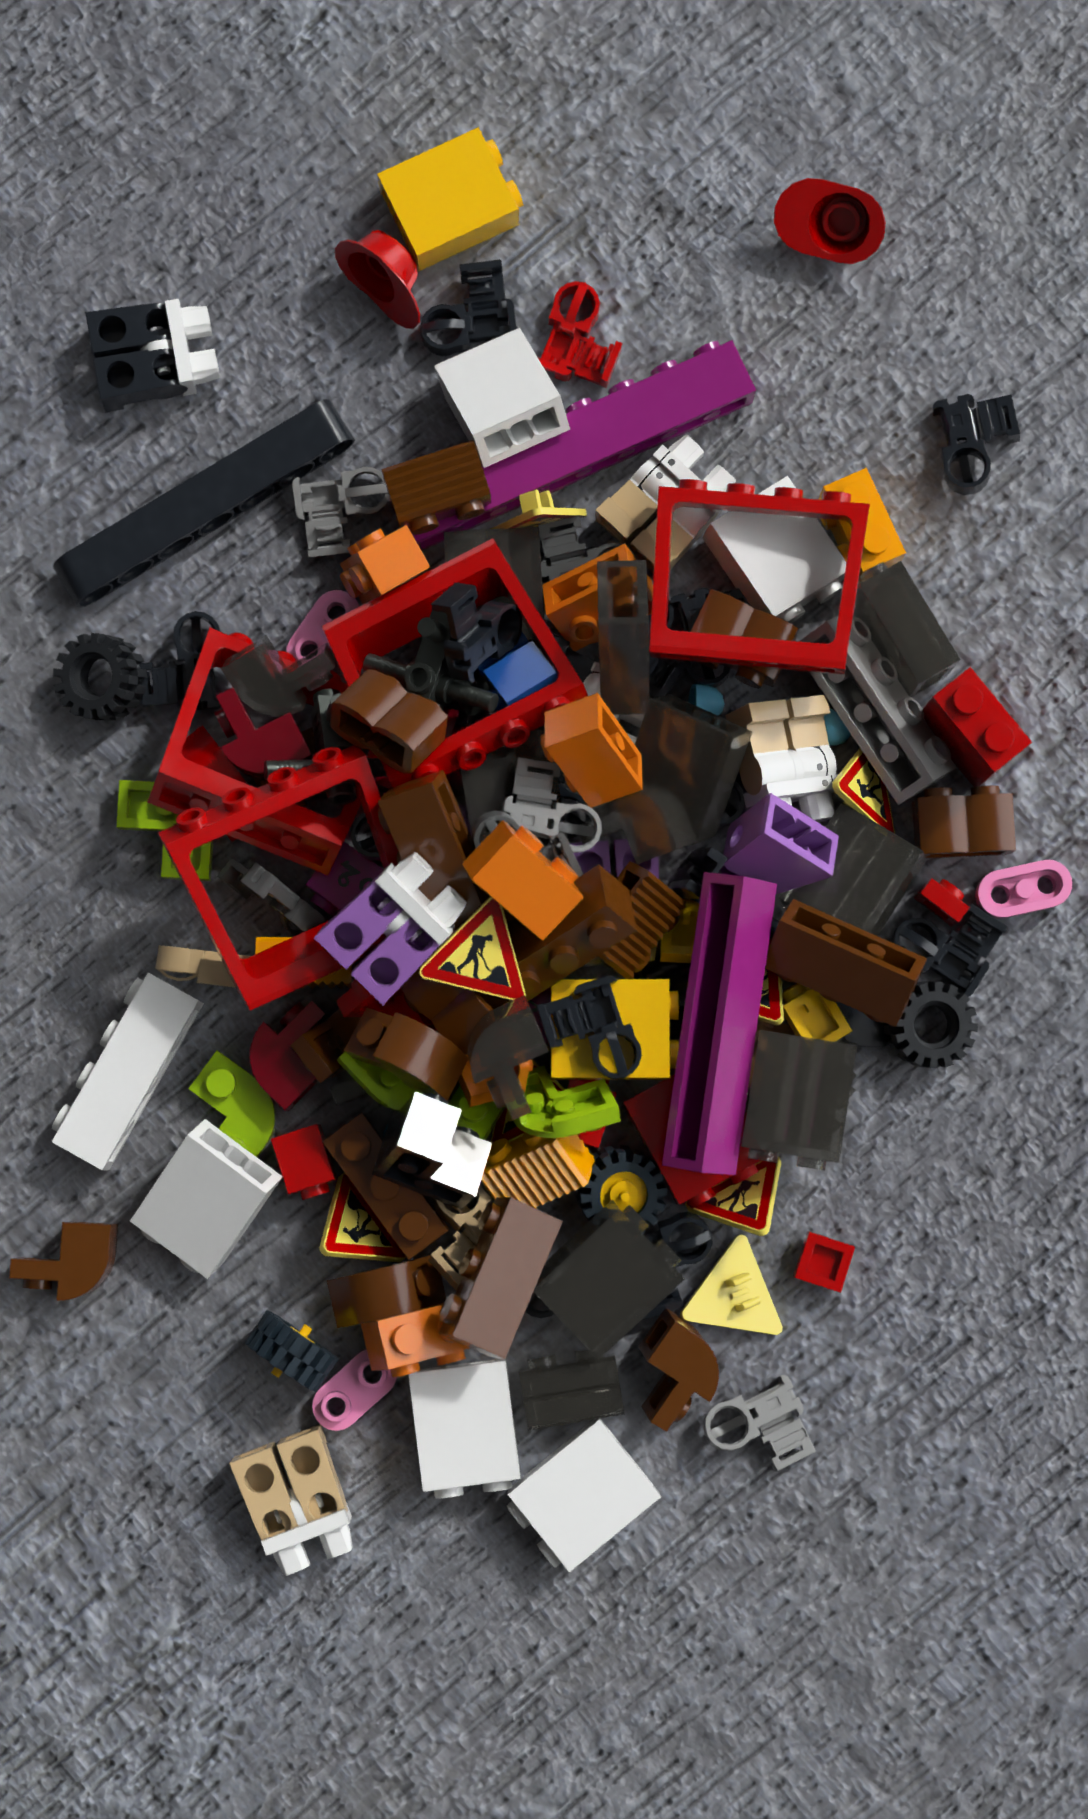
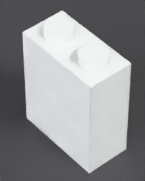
M520 328L434 365L445 399L467 439L474 441L483 468L570 430L561 396Z
M786 476L760 492L759 495L774 496V489L777 487H796L790 478ZM729 511L711 522L702 537L736 589H740L754 609L772 614L790 624L806 612L803 608L804 605L815 598L822 604L838 594L843 588L841 581L844 579L846 561L817 518Z
M205 1119L186 1136L130 1222L141 1229V1232L148 1240L161 1244L180 1258L181 1263L187 1269L200 1273L208 1279L225 1262L283 1176Z
M506 1358L423 1368L419 1372L408 1374L423 1492L434 1491L435 1498H449L463 1495L464 1486L482 1484L483 1492H494L512 1488L511 1480L520 1479L521 1473Z
M597 1416L512 1485V1488L508 1489V1496L512 1502L507 1505V1508L524 1529L531 1524L543 1540L537 1546L553 1567L556 1568L562 1563L571 1572L661 1498V1495L601 1418Z

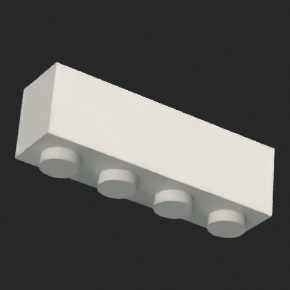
M147 973L144 980L137 978L129 988L124 999V1003L128 1005L125 1014L120 1022L113 1020L107 1027L100 1041V1045L105 1047L96 1064L89 1062L83 1069L76 1083V1087L81 1089L72 1107L68 1104L62 1107L52 1125V1129L57 1132L52 1143L101 1170L111 1169L204 1004L150 973Z

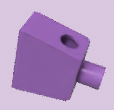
M770 793L731 823L728 828L723 854L728 859L721 868L722 874L745 876L776 883V894L833 876L839 836Z

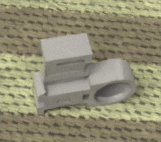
M361 467L352 471L341 472V479L306 484H301L300 477L293 480L292 487L296 515L299 519L305 520V512H308L309 521L305 522L308 557L349 553L347 548L351 546L350 539L344 540L342 523H348L347 517H343L342 508H345L346 515L355 513L372 514L385 507L389 500L385 482L384 484L350 488L349 486L352 479L354 480L359 475L365 473L379 476L384 482L381 471L373 467ZM385 493L382 502L380 501L376 506L370 508L362 507L358 504L355 505L351 500V497ZM343 541V545L319 546V544Z
M516 758V771L512 794L517 795L516 803H512L513 796L505 798L502 804V812L508 815L510 813V816H512L519 827L523 825L534 836L549 839L548 845L552 843L550 837L559 832L592 837L588 843L580 846L570 844L573 853L584 852L592 848L599 841L602 826L598 814L591 807L584 804L556 802L553 809H551L552 800L556 801L557 794H552L551 790L553 777H560L561 769L559 766L551 762ZM582 811L591 818L594 827L560 822V819L565 813ZM559 843L555 845L556 848L560 849L561 846Z
M786 1375L777 1377L779 1385L744 1401L742 1395H739L729 1401L718 1403L708 1411L704 1418L703 1431L705 1438L711 1446L720 1451L729 1452L741 1448L748 1441L761 1435L758 1430L759 1428L763 1435L760 1438L762 1443L769 1441L776 1457L771 1459L774 1472L816 1452L800 1418L795 1420L792 1417L791 1411H794L796 1417L803 1413L804 1407L800 1398H796L794 1395L793 1385ZM731 1408L741 1414L713 1429L710 1428L711 1420L722 1409ZM746 1424L745 1434L735 1443L722 1444L715 1439ZM799 1446H801V1448H802V1451H800V1449H798V1450H796V1451H794V1452H792V1453H790V1454H788V1455H786V1456H784V1457H782V1458H779V1456H781V1455H783V1454H785V1453H787V1452H789V1451H791V1450H793V1449H795V1448H797V1447H799Z

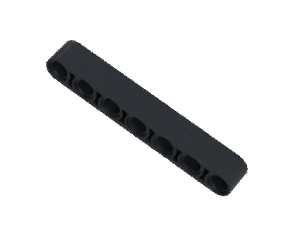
M324 399L69 550L54 562L53 569L77 607L81 608L93 604L288 487L295 478L300 477L301 479L338 457L354 444L355 438L331 400Z

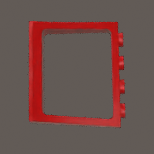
M695 479L679 480L678 488L659 486L649 646L651 658L844 675L870 504L851 502V494L838 491H825L822 493V500L803 498V490L790 487H777L774 489V496L755 494V486L742 483L727 484L726 492L707 490V482ZM679 507L833 519L848 522L851 526V535L835 639L830 643L822 644L669 629L667 627L674 511Z
M493 538L321 626L349 687L361 676L364 659L369 653L382 657L421 637L422 635L419 634L417 629L419 621L424 617H430L432 611L431 603L455 582L476 585L478 598L475 600L476 608L500 596L508 598L512 604L519 608L522 621L548 662L557 672L558 678L554 683L445 738L411 774L397 771L382 762L392 787L440 770H444L445 775L459 768L473 770L483 764L486 754L504 745L514 748L525 743L531 731L545 725V712L588 696L580 677Z
M210 627L147 803L179 815L191 808H202L204 811L219 806L223 804L222 797L235 788L246 787L250 791L257 789L189 761L182 754L185 739L209 671L212 668L219 667L312 706H314L313 695L323 689H337L342 694L348 688V685L343 683L340 676L332 670L321 669L314 671L298 664L296 658L288 652L276 651L271 653L254 646L252 640L245 634L235 632L227 635ZM369 750V752H368V754H367L366 757H367V758H377V757L371 752V750ZM355 788L356 800L344 805L340 815L336 818H330L300 805L292 804L227 835L329 875L361 805V801Z
M355 745L342 751L337 747L320 750L313 756V764L297 771L292 767L275 770L268 776V784L252 791L246 787L235 788L222 797L223 804L204 811L202 808L188 809L177 816L176 825L158 832L235 988L250 1011L344 968L314 938L327 922L245 959L239 958L190 861V853L193 849L339 783L353 779L383 868L385 869L390 863L396 866L398 864L396 857L398 849L392 835L387 834L383 830L378 818V800L381 798L365 753ZM384 933L380 935L353 963L361 960L370 950H373L386 935Z

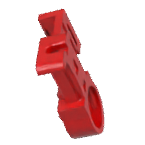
M569 282L557 291L553 308L548 318V325L553 326L542 356L538 359L545 371L553 372L558 380L564 382L571 380L572 370L568 368L576 370L574 376L607 388L621 354L623 343L616 341L615 345L610 343L609 348L606 346L602 347L594 342L595 337L589 336L592 327L598 320L600 301L594 288L584 282ZM575 293L565 318L559 310L560 304L566 296ZM586 296L592 302L593 313L586 320L575 322L582 300Z

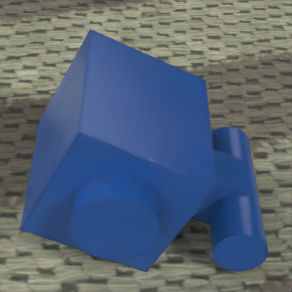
M521 632L519 641L512 650L506 652L500 659L488 657L476 669L481 677L485 675L490 687L488 691L498 695L495 713L554 683L558 678L557 672L533 641H528L523 632Z

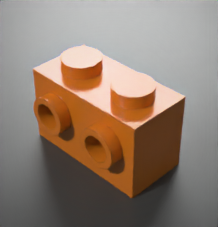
M407 525L387 536L384 535L380 528L347 548L351 557L340 563L344 571L340 574V578L349 595L353 599L359 597L364 605L430 568V565Z
M625 543L542 585L546 616L562 637L570 642V647L573 651H577L591 643H597L604 637L632 623H637L652 614V580Z
M598 693L545 712V734L541 735L542 750L546 758L550 762H556L562 770L569 789L573 793L578 792L589 807L593 808L643 790L642 754Z
M502 820L462 864L470 878L543 941L584 898L574 883L579 876L558 856L551 862L541 854L539 850L544 845L523 825L515 831Z
M444 1302L409 1313L361 1324L371 1371L390 1370L392 1378L421 1371L420 1361L436 1358L437 1366L464 1360L466 1359L464 1350L470 1348L438 1334L443 1324L439 1320V1316Z

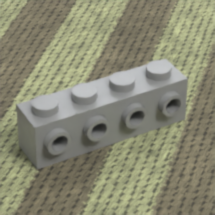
M853 613L844 675L820 672L810 673L899 805L921 793L957 767L951 760V753L946 743L938 736H935L925 721L924 712L920 704L906 693L898 681V674L894 665L887 658L882 657L872 642L871 632L867 625ZM838 616L825 621L799 642L822 644L832 642L835 639Z

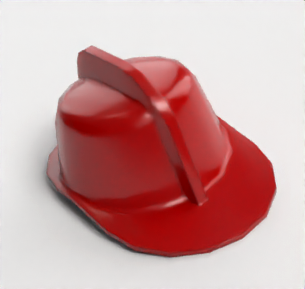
M806 178L794 182L781 193L774 209V224L778 236L788 247L800 253L833 262L854 264L864 261L878 250L885 237L886 220L879 203L872 195L861 189L815 178Z
M380 230L371 232L358 242L353 240L340 241L335 247V258L345 276L361 291L366 293L396 324L406 329H414L420 323V311L417 301L411 292L417 279V264L413 255L396 239Z

